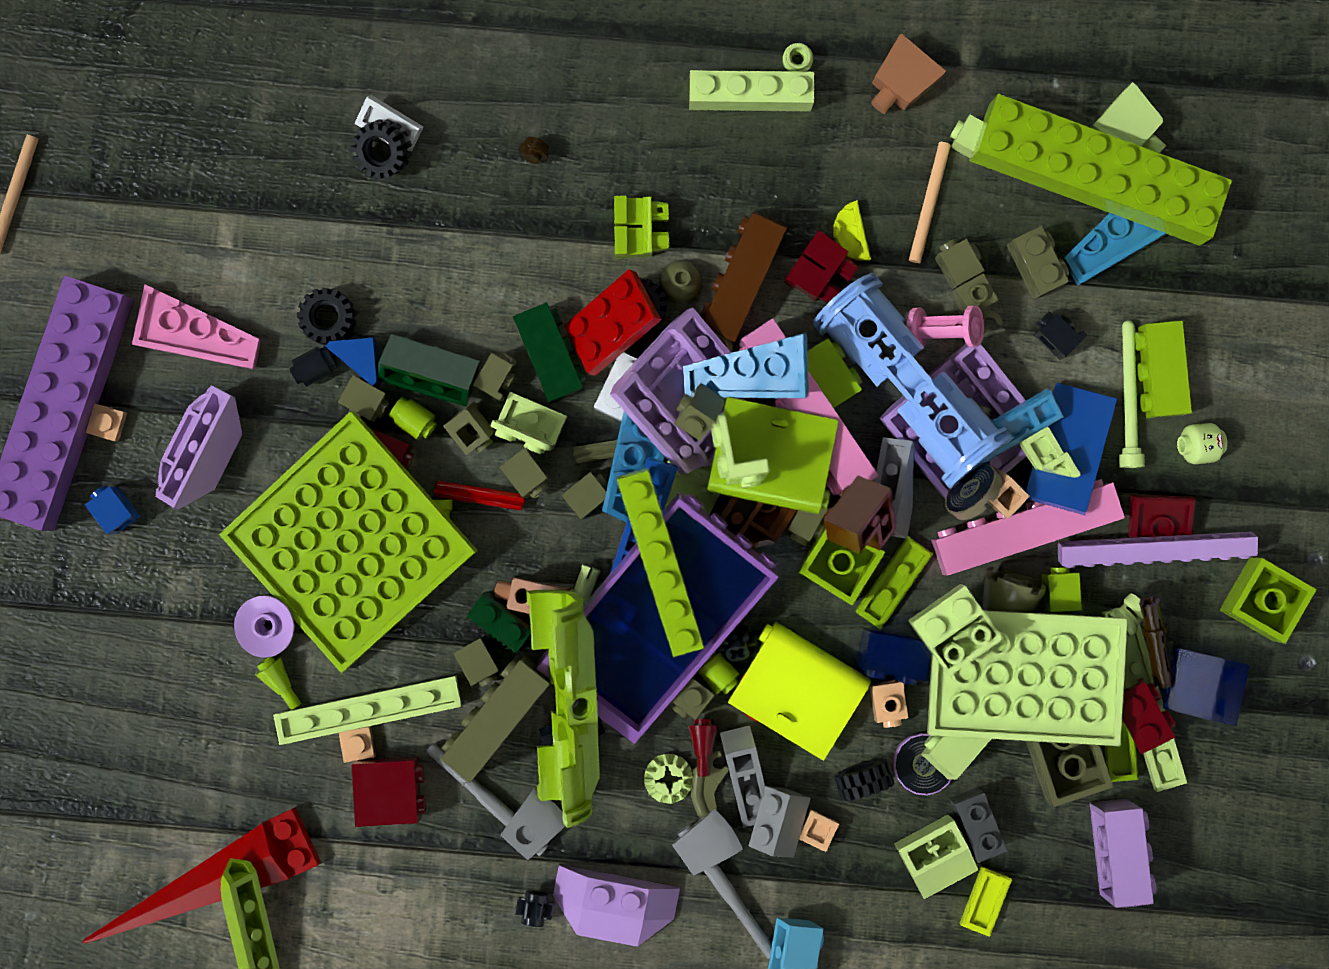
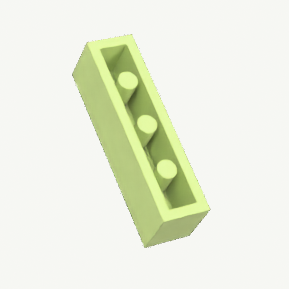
M690 70L689 110L811 111L814 104V72Z

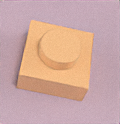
M94 403L85 433L119 442L127 413Z
M371 726L339 732L344 763L374 758L376 756Z
M810 809L803 823L799 839L826 852L839 823Z

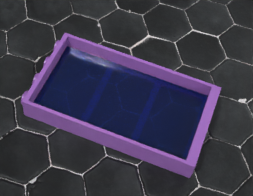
M680 491L662 513L704 648L673 657L637 543L583 606L584 616L593 629L598 717L634 744L778 578V571L775 567L777 563L764 552L758 554L751 548L753 544L741 533L734 535L726 528L728 524L715 513L710 516L702 509L703 504L692 494L685 496ZM547 649L539 658L536 669L550 679Z

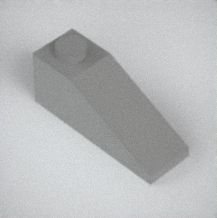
M883 437L876 470L879 476L875 478L874 482L891 488L896 529L891 536L907 539L913 509L914 442Z
M749 725L720 733L743 828L755 825L765 789L759 758Z

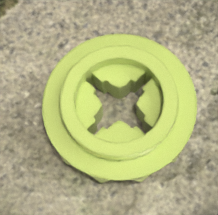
M663 754L657 756L648 764L644 774V784L649 795L658 802L673 804L684 799L692 789L693 772L690 765L682 757L675 754ZM666 766L669 767L672 776L682 777L673 781L672 791L670 792L666 783L655 782V780H660V778L665 776Z

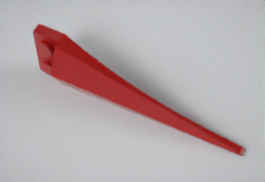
M296 807L266 820L85 938L82 943L87 944L222 901L221 879L230 858L250 861L257 871L260 888L288 880L319 865L321 860Z

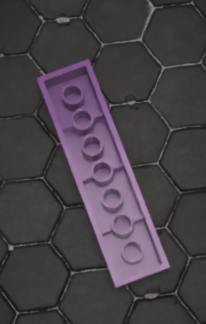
M64 275L0 459V517L40 531L55 530L88 435L85 432L94 403H99L134 302L133 299Z

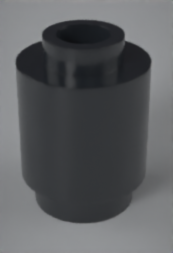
M317 346L292 359L294 366L289 369L297 384L303 382L308 387L333 374L332 370L338 368V365L331 351L326 346L322 348Z

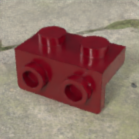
M1143 677L1137 679V684L1123 690L1122 720L1140 753L1144 754L1176 738L1171 730L1176 727V724L1168 709L1161 712L1156 701L1162 698L1153 682L1146 684Z

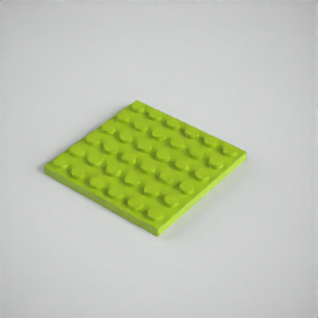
M350 411L219 534L266 589L289 608L296 623L341 673L346 671L478 551L355 411Z

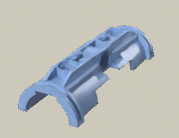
M874 273L867 274L837 294L819 312L813 321V326L821 336L827 332L834 342L836 341L849 360L853 364L857 362L877 387L888 378L907 399V402L897 410L898 413L919 436L918 442L945 473L941 479L951 490L973 467L989 454L1006 445L1014 437L1005 427L998 429L972 398H967L945 371L934 379L929 377L913 358L924 348L923 345L904 324L906 320L879 289L883 283ZM868 320L874 321L877 324L876 334L870 338L861 336V324ZM883 333L887 337L881 340L889 348L896 347L893 351L895 358L892 360L887 357L883 360L881 359L884 353L877 344L873 349L870 347V344L880 340ZM925 393L929 396L934 393L937 395L934 402L940 410L943 405L948 407L947 410L940 412L934 421L931 420L930 416L934 415L935 412L928 405L924 408L921 406L924 401L921 396ZM954 416L958 420V428L954 433L946 434L940 429V422L944 417Z

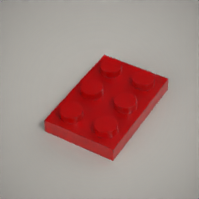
M628 269L568 321L564 327L587 373L596 376L662 319L637 272Z

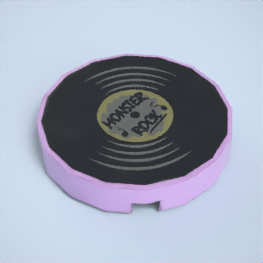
M919 733L910 735L899 743L893 757V768L896 778L905 789L914 794L928 796L940 792L950 783L951 779H947L921 755L926 748L924 743L930 735Z

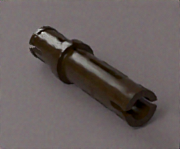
M1146 597L1139 601L1143 618L1141 631L1147 641L1153 684L1155 687L1168 688L1174 684L1166 642L1168 628L1162 618L1160 599Z

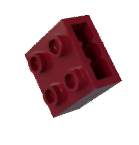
M418 756L357 760L351 764L355 827L414 824L422 819V814H426V797L420 794V783H424L425 771L424 765L419 764Z

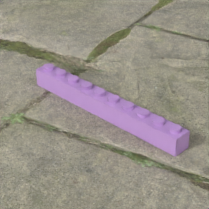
M1253 532L1058 542V561L1067 568H1074L1076 565L1093 567L1095 564L1113 566L1115 563L1132 565L1134 562L1152 564L1153 561L1171 563L1173 560L1190 562L1192 559L1210 561L1212 558L1229 560L1231 557L1249 559L1251 556H1258V537Z

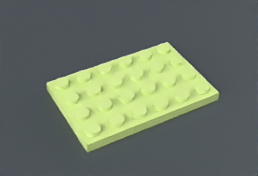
M983 610L1003 638L1001 641L951 676L947 674L934 655L931 654L928 735L1120 746L1127 634L1126 618Z

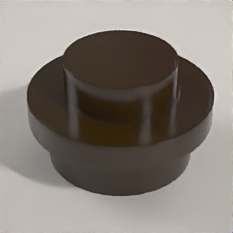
M527 137L525 142L520 144L519 152L527 162L539 164L540 162L547 161L549 146L541 139Z

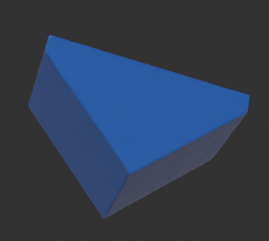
M376 339L329 341L326 344L330 351L373 387L378 388L381 385V381L378 380L379 347Z

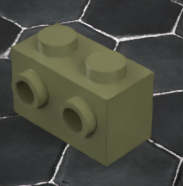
M1042 226L1013 239L1007 244L1033 300L1069 282L1067 278L1069 275L1068 268L1062 259L1058 260L1053 250L1055 242L1048 231L1045 232Z

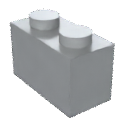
M765 786L749 847L773 857L794 858L810 797L787 788Z

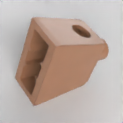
M900 34L872 82L880 92L871 101V104L883 114L894 103L901 109L906 110L942 79L946 70L903 34Z
M513 578L512 583L498 580L494 597L508 601L507 609L530 614V606L527 605L526 598L527 591L546 589L570 591L572 588L526 578Z

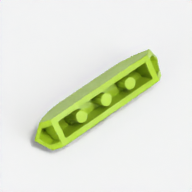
M230 858L221 879V898L238 969H280L257 871L250 861Z

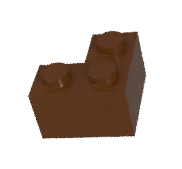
M857 475L851 485H847L844 488L841 498L835 506L829 508L824 516L827 540L860 554L867 545L880 551L896 529L891 488Z

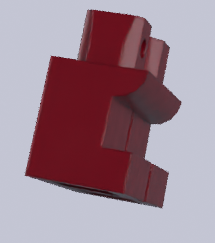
M818 230L786 277L784 283L793 289L796 288L803 292L814 302L818 298L825 303H829L842 291L829 282L833 274L836 273L849 282L859 267L846 256L848 253L846 249Z

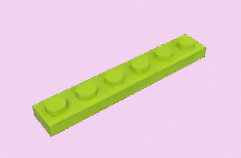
M645 468L618 476L617 482L673 657L703 649L702 637L649 469Z

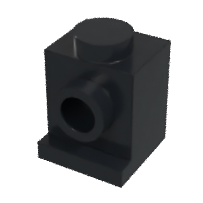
M1050 311L1036 323L1039 329L1033 334L1059 360L1067 357L1087 336L1084 331L1076 333L1074 331L1076 327L1069 318L1064 315L1060 317L1057 313L1053 315Z

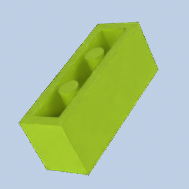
M1183 321L1152 323L1138 327V332L1135 333V348L1137 351H1140L1141 363L1137 366L1139 381H1143L1144 394H1141L1140 405L1142 411L1146 412V419L1191 414Z

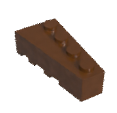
M757 210L753 211L750 217L744 215L737 231L742 234L737 246L731 244L724 260L729 263L725 274L718 273L712 290L717 291L712 302H705L700 313V317L704 319L715 334L733 342L736 341L767 270L778 250L782 237L788 228V224Z

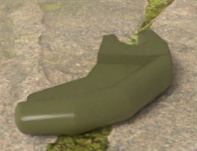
M719 749L712 752L710 756V776H697V766L693 769L691 798L696 814L700 818H703L714 809L718 812L714 793L718 784L729 771L727 765L721 768H716L713 765L714 759L722 756Z

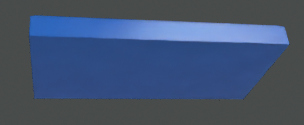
M1056 382L1053 395L1064 417L1047 427L1051 430L1064 453L1068 452L1081 475L1071 478L1036 470L1032 466L1025 492L1030 496L1027 500L1085 515L1117 398Z

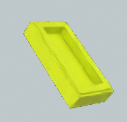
M981 866L960 920V925L990 937L1012 878Z

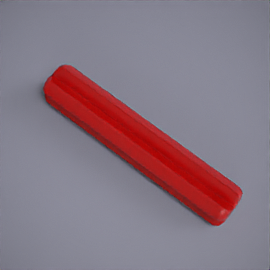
M437 481L434 487V496L439 498L515 510H523L525 498L519 493Z

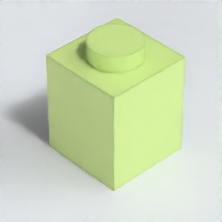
M969 115L965 122L959 120L950 137L955 139L951 148L971 158L984 122L972 115Z

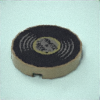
M982 464L967 473L951 490L949 489L945 502L948 512L959 520L972 519L982 514L987 509L985 504L989 500L993 502L999 495L1002 488L1001 475L993 466Z

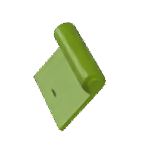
M727 397L723 414L726 417L734 465L767 459L769 473L760 482L761 485L742 488L741 483L727 486L726 478L720 479L717 460L718 456H721L720 447H716L707 491L819 514L820 509L826 510L830 491L825 490L839 420Z

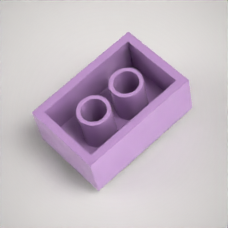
M1128 799L1089 802L1100 895L1115 908L1153 904L1152 894L1156 893V882L1149 869V862L1153 861L1151 845L1146 842L1145 831L1149 830L1147 813L1143 812V808Z

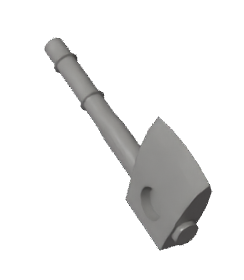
M433 743L426 752L437 761V764L439 763L489 812L506 826L500 836L527 860L535 853L540 856L549 846L548 842L565 827L562 811L551 800L541 802L538 798L537 790L534 788L517 812L514 813L475 779L469 783L440 760L445 752L436 743Z
M714 809L692 826L689 824L678 831L679 837L674 840L672 846L693 876L702 871L705 872L719 894L735 912L737 919H740L757 944L756 946L769 959L772 948L769 937L762 931L750 914V910L743 904L735 888L718 866L719 863L737 854L743 848L732 827Z

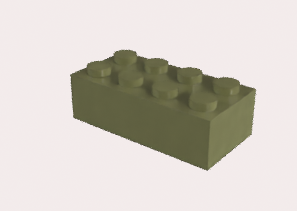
M526 656L520 660L514 658L500 674L505 678L500 685L497 682L492 684L481 698L485 702L483 707L480 709L476 706L461 723L465 727L462 733L456 730L441 748L446 753L440 760L469 783L551 683L550 679L536 669L537 665Z
M1026 741L1045 801L1053 807L1113 788L1100 745Z

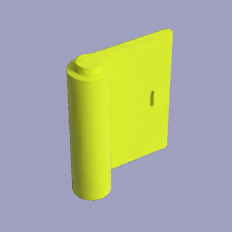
M777 622L772 626L766 624L758 638L762 642L760 650L728 703L824 761L868 690L871 679Z

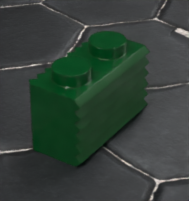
M488 591L480 596L467 614V619H472V623H477V627L482 626V631L487 630V634H492V638L497 637V641H502V645H507V648L512 649L513 653L518 652L531 636L530 623L515 611L507 609L504 603L496 599Z

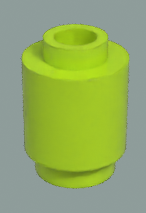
M401 397L389 414V417L394 420L393 424L416 440H419L422 436L427 439L437 425L433 421L435 415L411 398L407 400L405 397Z
M714 651L697 671L700 677L716 694L720 691L727 694L739 683L736 680V677L739 675L738 671L720 652L716 653Z

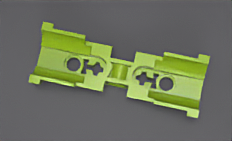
M564 590L527 591V605L530 606L532 649H548L550 682L555 686L556 711H551L553 745L537 746L539 775L537 795L541 802L562 800L563 824L568 828L586 821L592 815V795L600 778L593 629L584 616V601L580 595ZM580 698L579 704L572 708L574 702Z

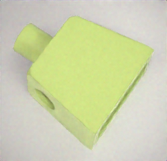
M1133 82L1091 126L1095 130L1158 153L1166 147V144L1153 134L1164 122L1163 118Z

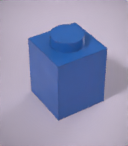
M102 486L90 495L92 500L85 504L107 535L118 534L141 517L120 487Z

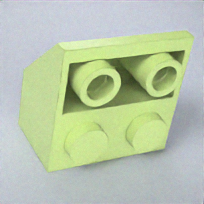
M959 584L908 620L949 676L1003 639L969 590L962 584Z
M949 815L894 843L923 899L978 871L968 845L955 821Z

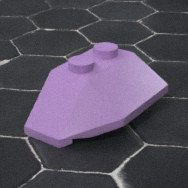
M210 386L206 393L199 396L188 406L160 461L159 488L156 489L155 497L175 509H180L215 490L242 437L235 397L217 387Z
M559 864L553 897L577 935L638 947L674 920L680 887Z

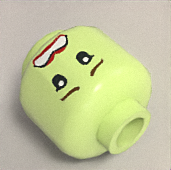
M1191 424L1182 431L1177 441V448L1184 459L1191 464L1214 463L1227 450V437L1225 432L1216 424Z

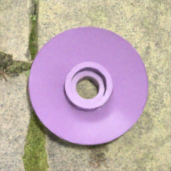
M257 596L247 600L239 608L234 621V631L239 644L245 651L257 657H272L284 651L291 643L295 630L294 618L289 608L281 600L272 596ZM266 620H270L272 623L270 631L265 628L264 623Z

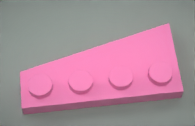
M144 285L132 341L133 345L253 370L256 369L261 339L148 285Z

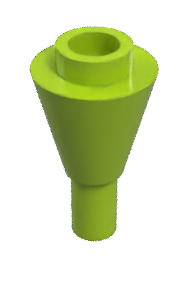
M273 656L267 657L257 665L259 670L255 673V676L278 695H281L291 710L301 704L291 689V683L281 657L276 659Z

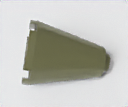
M994 567L986 569L982 610L1034 613L1046 593L1047 587L1045 584L1042 583L1039 588L1034 585V578L1012 570L1001 568L999 574L992 573Z

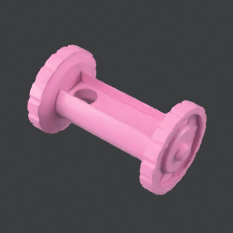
M977 305L968 306L965 309L964 315L927 316L925 310L918 307L910 310L906 327L923 347L926 345L927 339L964 338L968 347H978L983 340L984 319L981 309Z

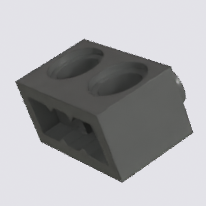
M977 787L949 798L970 852L978 863L1007 852L985 793Z

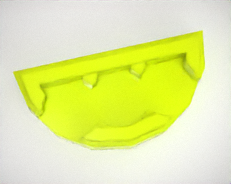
M858 200L847 204L838 213L833 225V238L836 243L848 251L846 255L848 258L856 261H870L871 257Z

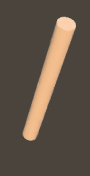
M28 134L26 135L0 212V254L39 140Z
M939 142L909 257V261L914 263H921L951 147V144L946 142Z

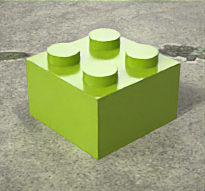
M824 526L821 534L815 540L797 569V572L844 602L853 605L885 552L867 545L861 554L827 540Z
M1251 557L1248 559L1219 611L1271 641L1286 644L1317 589L1263 558Z

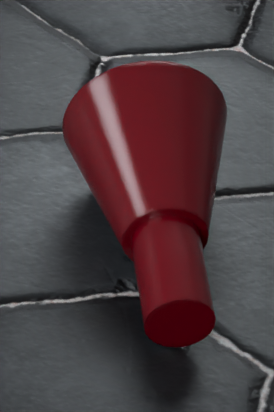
M694 719V725H688L695 756H697V776L700 777L710 776V756L719 727L713 725V719Z

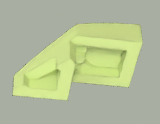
M1049 427L1040 430L1019 443L1036 470L1071 478L1081 475L1068 452L1064 453Z

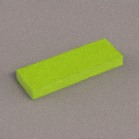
M907 536V539L903 540L854 612L881 629L933 553Z

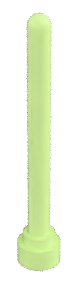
M1128 320L1122 325L1125 448L1122 449V454L1119 455L1120 468L1145 467V454H1141V448H1138L1135 325L1132 321Z

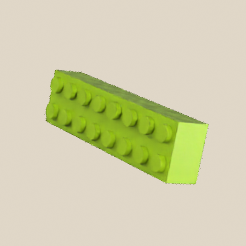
M997 94L989 104L970 162L1199 246L1213 238L1232 182L1231 179Z

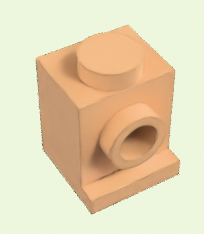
M897 679L871 683L869 688L875 721L877 723L883 722V727L885 728L902 725L901 719L908 718L903 681ZM888 700L896 702V707L892 711H888L885 708Z

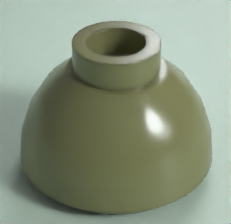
M674 261L668 264L660 275V288L662 292H664L666 298L676 303H686L693 300L699 294L702 287L700 271L688 261Z

